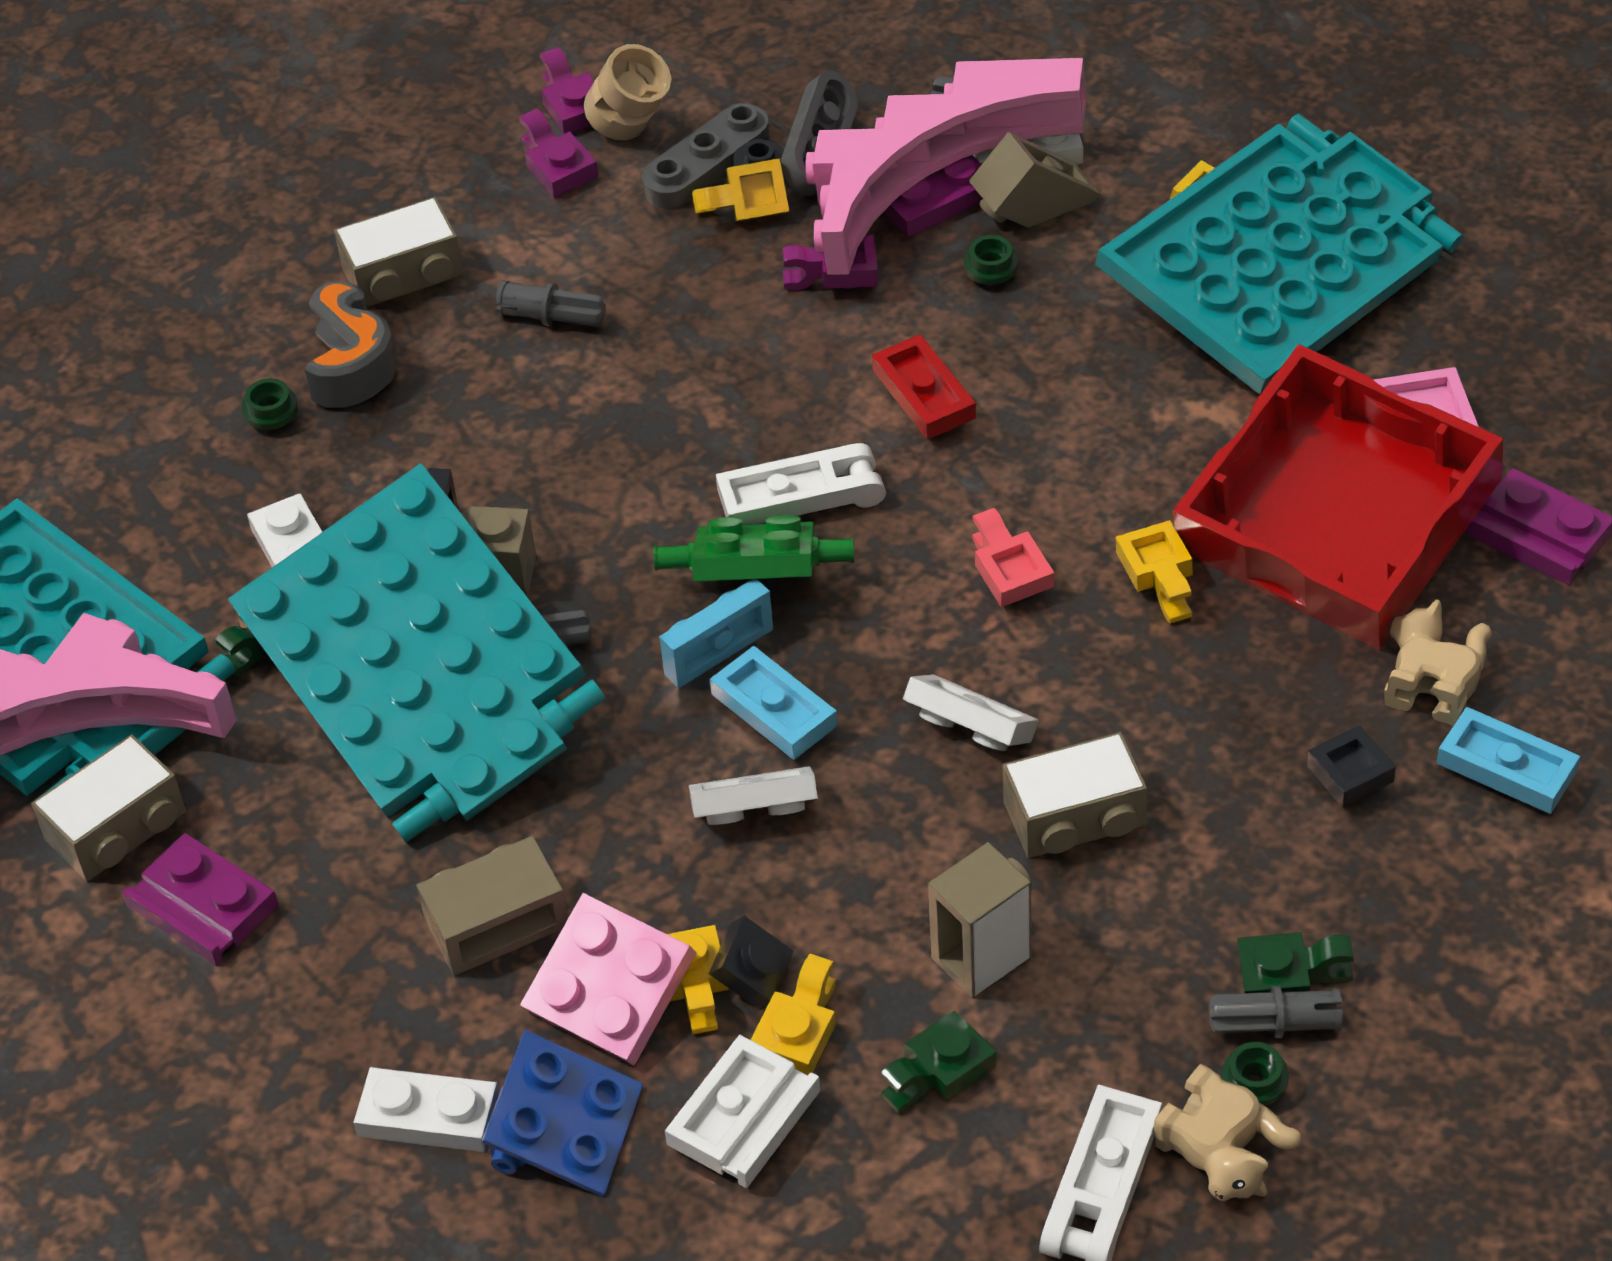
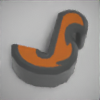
M334 281L318 287L310 298L309 307L321 318L316 327V335L331 350L307 364L304 369L313 402L323 407L345 408L374 397L392 382L398 366L393 339L387 321L377 313L367 310L364 292L356 285L349 282Z

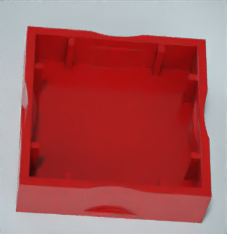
M1298 344L1254 402L1253 409L1241 430L1231 441L1217 451L1174 508V527L1191 557L1380 651L1390 637V626L1394 618L1406 615L1502 480L1503 438L1430 404L1412 401L1396 395L1379 385L1371 377Z

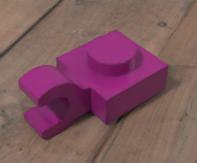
M559 47L540 53V59L547 68V72L542 73L543 80L547 87L541 89L543 105L563 134L569 131L573 133L592 126L586 118L584 110L586 94L594 83L590 74L586 72L574 77L566 56Z
M537 108L519 116V122L528 131L527 134L521 136L523 144L529 150L525 152L527 168L553 198L598 177L597 161L570 131L555 137L548 120Z
M865 235L861 241L849 274L827 275L824 253H816L815 247L790 245L783 248L784 267H800L797 269H783L784 289L792 291L802 290L809 287L819 278H822L823 289H852L856 287L878 286V266L874 235Z

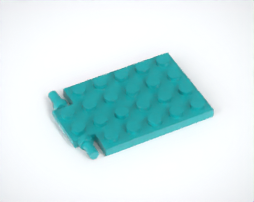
M1298 113L1291 118L1286 128L1281 124H1277L1100 248L1095 265L1258 394H1261L1298 344L1318 352L1436 263L1442 248L1449 253L1454 252L1462 243L1464 235L1437 216L1438 209L1431 205L1433 193L1352 132L1347 133L1341 138L1331 130L1322 131Z
M422 463L228 598L235 611L387 818L424 793L426 799L392 822V825L405 843L440 818L446 822L460 812L465 820L469 821L566 751L567 748L561 738L575 729L572 723L606 699L601 689L591 679L559 703L554 700V698L586 676L582 666Z
M16 498L0 510V649L16 655L28 654L45 664L82 614L86 613L107 621L113 619L123 622L135 630L142 654L158 655L170 664L189 669L209 653L204 636L21 500ZM219 654L198 672H208L218 677L221 681H225L236 670L228 657L224 654ZM134 724L87 728L38 740L0 755V775L28 796L72 760L75 761L65 769L67 775L49 790L131 734L153 755H156L187 729Z

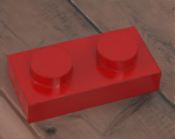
M921 334L872 354L873 372L927 440L976 419L975 401Z

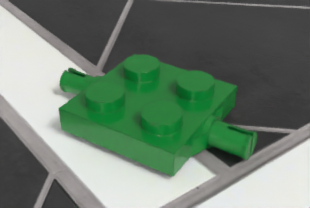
M794 515L772 516L765 520L766 524L742 525V520L739 518H716L708 521L707 526L698 527L695 541L689 542V545L654 546V569L658 571L663 569L689 568L692 571L693 581L811 577L813 568L819 566V563H854V538L819 540L818 537L814 536L813 522H801L800 517Z

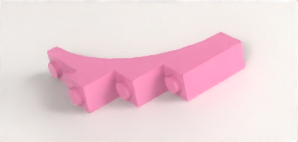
M1083 58L956 62L953 83H945L944 94L888 96L885 116L876 118L875 129L819 130L815 152H807L806 179L809 185L816 184L818 203L821 206L823 219L815 220L814 247L816 253H824L827 275L849 274L857 248L874 221L901 194L928 175L962 158L996 147L1008 131L1026 140L1044 136L1083 133L1087 102Z
M83 613L45 664L31 655H16L0 649V755L41 739L87 728L134 724L179 727L225 738L237 721L226 682L221 681L218 677L208 672L201 671L196 673L170 664L158 655L142 654L135 630L118 620L112 619L107 621Z

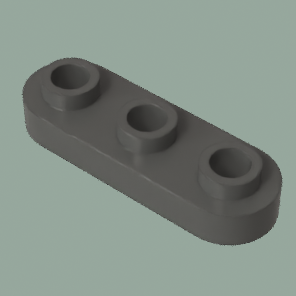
M832 70L824 71L806 85L781 158L782 174L786 184L803 196L812 197L817 194L816 184L809 185L807 183L806 155L807 152H815L819 130L851 129L857 111L858 101L856 93L849 81L838 72Z
M748 103L734 104L720 112L644 168L642 184L645 199L653 206L659 208H676L688 203L693 199V190L710 187L727 174V168L734 167L733 157L739 147L757 139L769 141L770 132L767 113L760 107Z

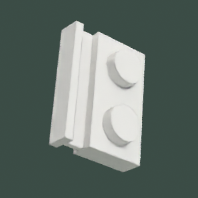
M739 1034L666 1128L667 1145L721 1175L725 1171L736 1177L739 1185L748 1188L820 1092L819 1076L812 1072L806 1075L796 1070L793 1062Z

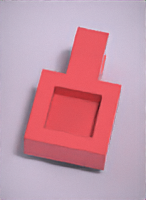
M995 508L973 515V521L980 531L972 534V539L978 549L975 551V567L1000 607L1054 587L1055 573L1028 531L1012 537Z

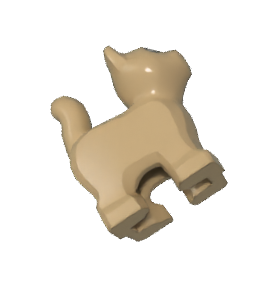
M1435 600L1428 608H1416L1404 616L1395 617L1392 621L1390 636L1397 642L1400 651L1396 659V670L1391 672L1384 690V700L1386 706L1406 712L1411 709L1418 693L1431 694L1439 700V703L1432 712L1433 719L1454 726L1466 708L1467 700L1476 690L1487 657L1486 642L1491 638L1492 631L1487 624L1480 623L1469 631L1466 645L1440 642L1442 637L1441 602Z
M1199 1064L1186 1080L1184 1088L1192 1092V1094L1188 1098L1184 1109L1181 1110L1175 1105L1168 1103L1156 1117L1153 1131L1155 1147L1164 1152L1174 1150L1181 1154L1192 1166L1206 1171L1209 1178V1192L1220 1201H1226L1231 1198L1247 1199L1251 1195L1265 1197L1267 1190L1262 1179L1264 1171L1268 1168V1162L1263 1157L1245 1150L1243 1147L1255 1137L1257 1132H1260L1277 1148L1294 1150L1300 1145L1301 1134L1298 1130L1284 1125L1277 1115L1259 1103L1258 1098L1253 1092L1243 1086L1222 1080L1219 1074L1215 1073L1212 1069Z

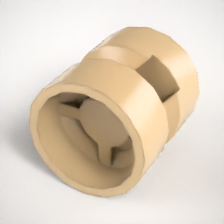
M626 44L614 50L586 94L584 101L586 118L595 130L603 136L614 140H630L640 135L670 89L671 74L663 58L652 49L639 44Z

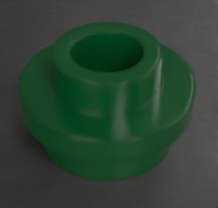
M998 235L981 236L971 243L969 250L964 256V270L969 278L978 283L987 285L1000 284L1008 281L1016 274L1018 270V255L1012 248L1011 243L1004 237Z
M273 378L262 379L250 385L245 392V398L242 402V413L245 421L250 426L261 430L283 427L292 421L298 412V402L295 393L283 381Z
M1249 1042L1236 1048L1226 1058L1222 1067V1080L1247 1088L1254 1093L1259 1103L1268 1106L1278 1101L1286 1092L1289 1071L1285 1061L1273 1047L1261 1042ZM1250 1075H1258L1264 1078L1265 1080L1251 1081L1246 1079L1245 1077Z

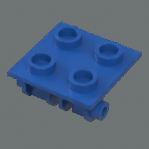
M524 1030L482 1139V1143L490 1146L489 1153L492 1156V1167L499 1172L513 1174L518 1166L528 1163L603 1197L643 1083L528 1030Z

